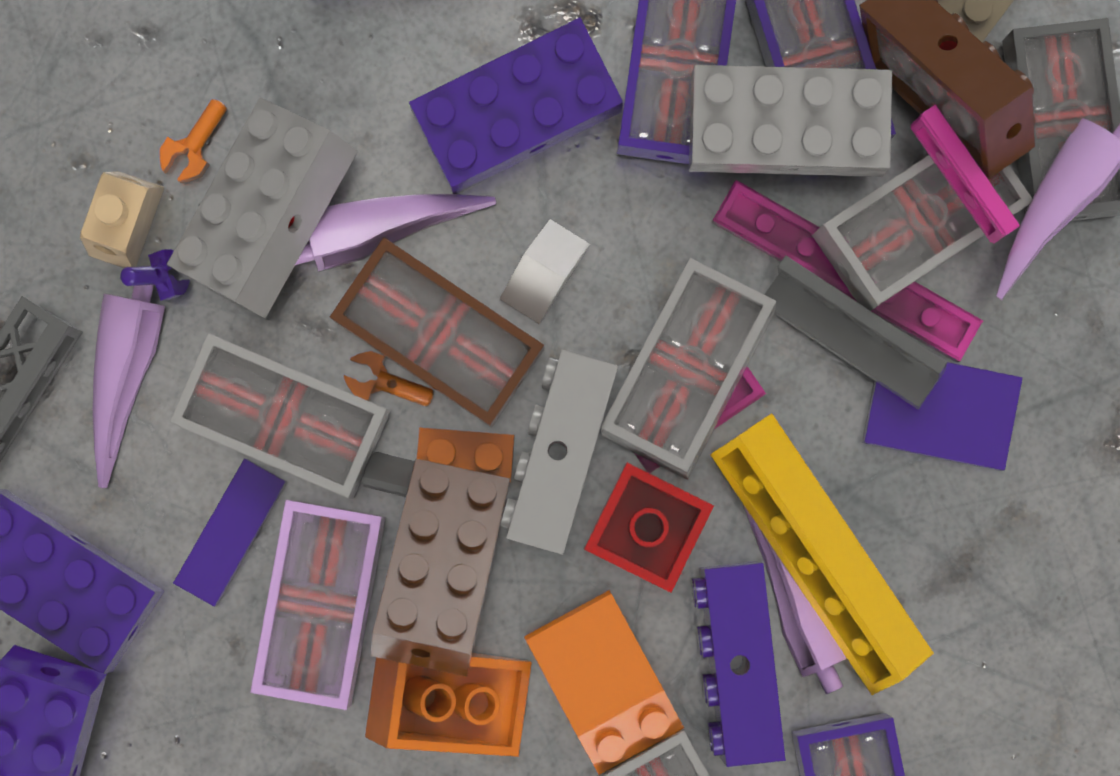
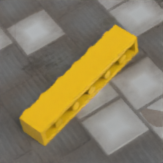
M772 413L710 454L871 695L903 681L934 654Z

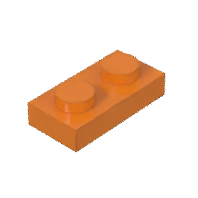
M419 427L417 459L510 478L511 483L515 435Z

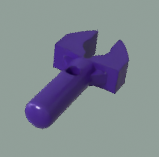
M163 249L149 254L151 266L125 267L120 274V279L126 286L155 285L160 301L184 295L190 280L178 281L173 275L168 273V270L172 268L166 264L174 252L172 249Z

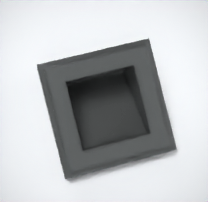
M374 452L369 460L361 484H364L363 487L406 497L415 461Z

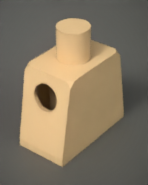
M119 171L103 172L80 234V239L88 255L122 268L137 267L164 187Z

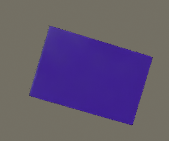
M948 362L946 371L919 410L874 381L862 443L1005 471L1023 377Z

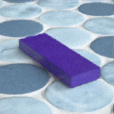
M244 458L173 584L216 607L287 481Z

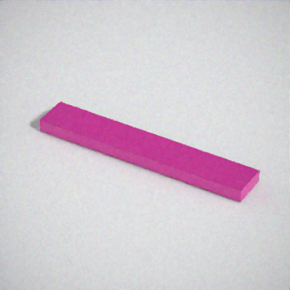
M735 180L712 223L780 262L785 255L855 300L812 237L820 227ZM913 282L871 310V312L892 326L957 363L961 361L983 322L980 318L917 282Z

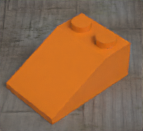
M610 590L524 636L599 775L684 729Z
M472 653L468 676H462L376 657L365 737L389 749L519 757L532 662Z

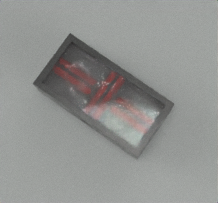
M1108 18L1012 29L1002 40L1005 63L1013 71H1022L1029 78L1034 88L1032 97L1033 114L1036 121L1034 124L1035 147L1017 159L1020 181L1032 199L1058 152L1070 134L1077 128L1082 118L1094 122L1112 134L1120 124V103ZM1120 169L1103 192L1071 221L1120 216ZM1029 205L1024 208V214H1026Z

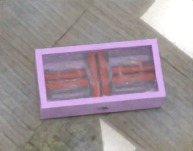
M292 500L285 501L250 693L347 710L352 706L386 517Z

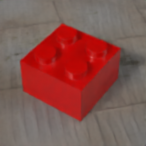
M627 462L583 549L672 593L714 505Z

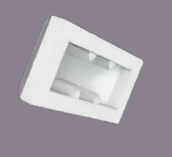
M550 219L522 256L500 300L540 324L590 244Z

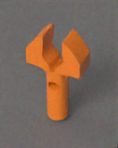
M212 99L186 138L177 141L169 137L166 138L160 147V165L164 173L169 171L177 156L185 155L188 152V166L182 171L177 180L180 183H187L204 175L210 165L203 160L202 147L226 113L227 108L224 103Z
M368 351L350 358L352 362L369 366L372 373L378 377L377 380H369L363 383L344 375L343 377L348 388L355 396L370 401L372 394L384 391L422 406H428L431 403L434 395L433 390L388 373L384 366L386 358L384 355Z

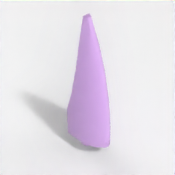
M1082 118L1077 128L1070 134L1041 181L1021 222L996 296L1001 301L1044 246L1089 203L1097 198L1120 169V124L1112 134L1094 122Z
M421 194L380 197L327 206L309 239L310 242H307L295 265L315 260L319 272L362 260L374 252L383 237L393 243L433 225L495 205L496 200L495 197Z
M154 285L134 286L131 299L109 294L103 295L94 362L92 407L94 453L98 487L100 488L108 487L127 420L144 375L156 352L165 306L150 303Z
M744 506L767 568L778 606L783 636L802 677L816 673L825 694L842 688L843 684L834 665L847 659Z

